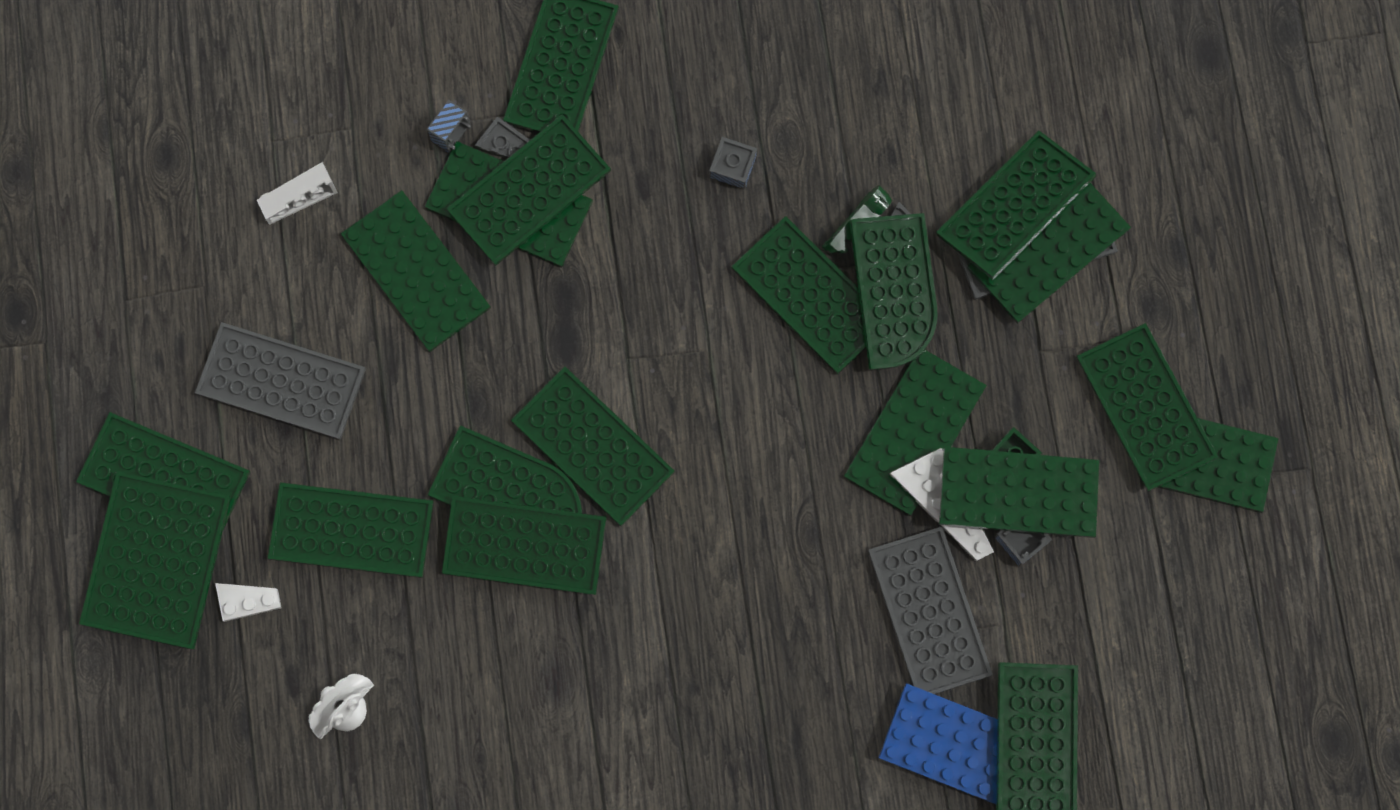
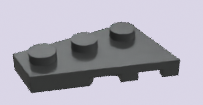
M497 117L475 144V148L509 158L529 142L530 139Z

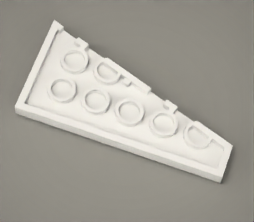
M942 448L889 473L938 523L943 466ZM941 525L975 561L994 552L982 528Z

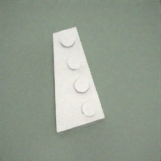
M323 162L275 190L263 194L257 199V202L266 221L270 225L338 192Z

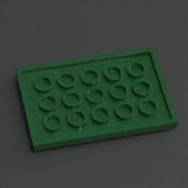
M1198 418L1218 455V459L1159 487L1262 513L1264 511L1279 438Z

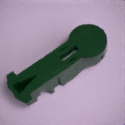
M880 185L873 188L830 239L823 244L822 248L828 253H846L848 249L845 247L847 244L845 241L852 243L849 221L858 218L879 217L892 202L889 194Z

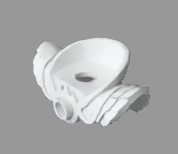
M350 674L339 680L335 687L328 686L321 691V701L315 704L312 713L309 715L310 728L319 739H322L332 727L341 731H350L362 724L367 712L363 697L374 686L371 680L360 674ZM343 700V703L336 709V703Z

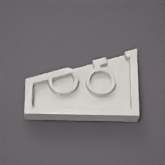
M215 583L224 622L281 609L279 593L276 588Z

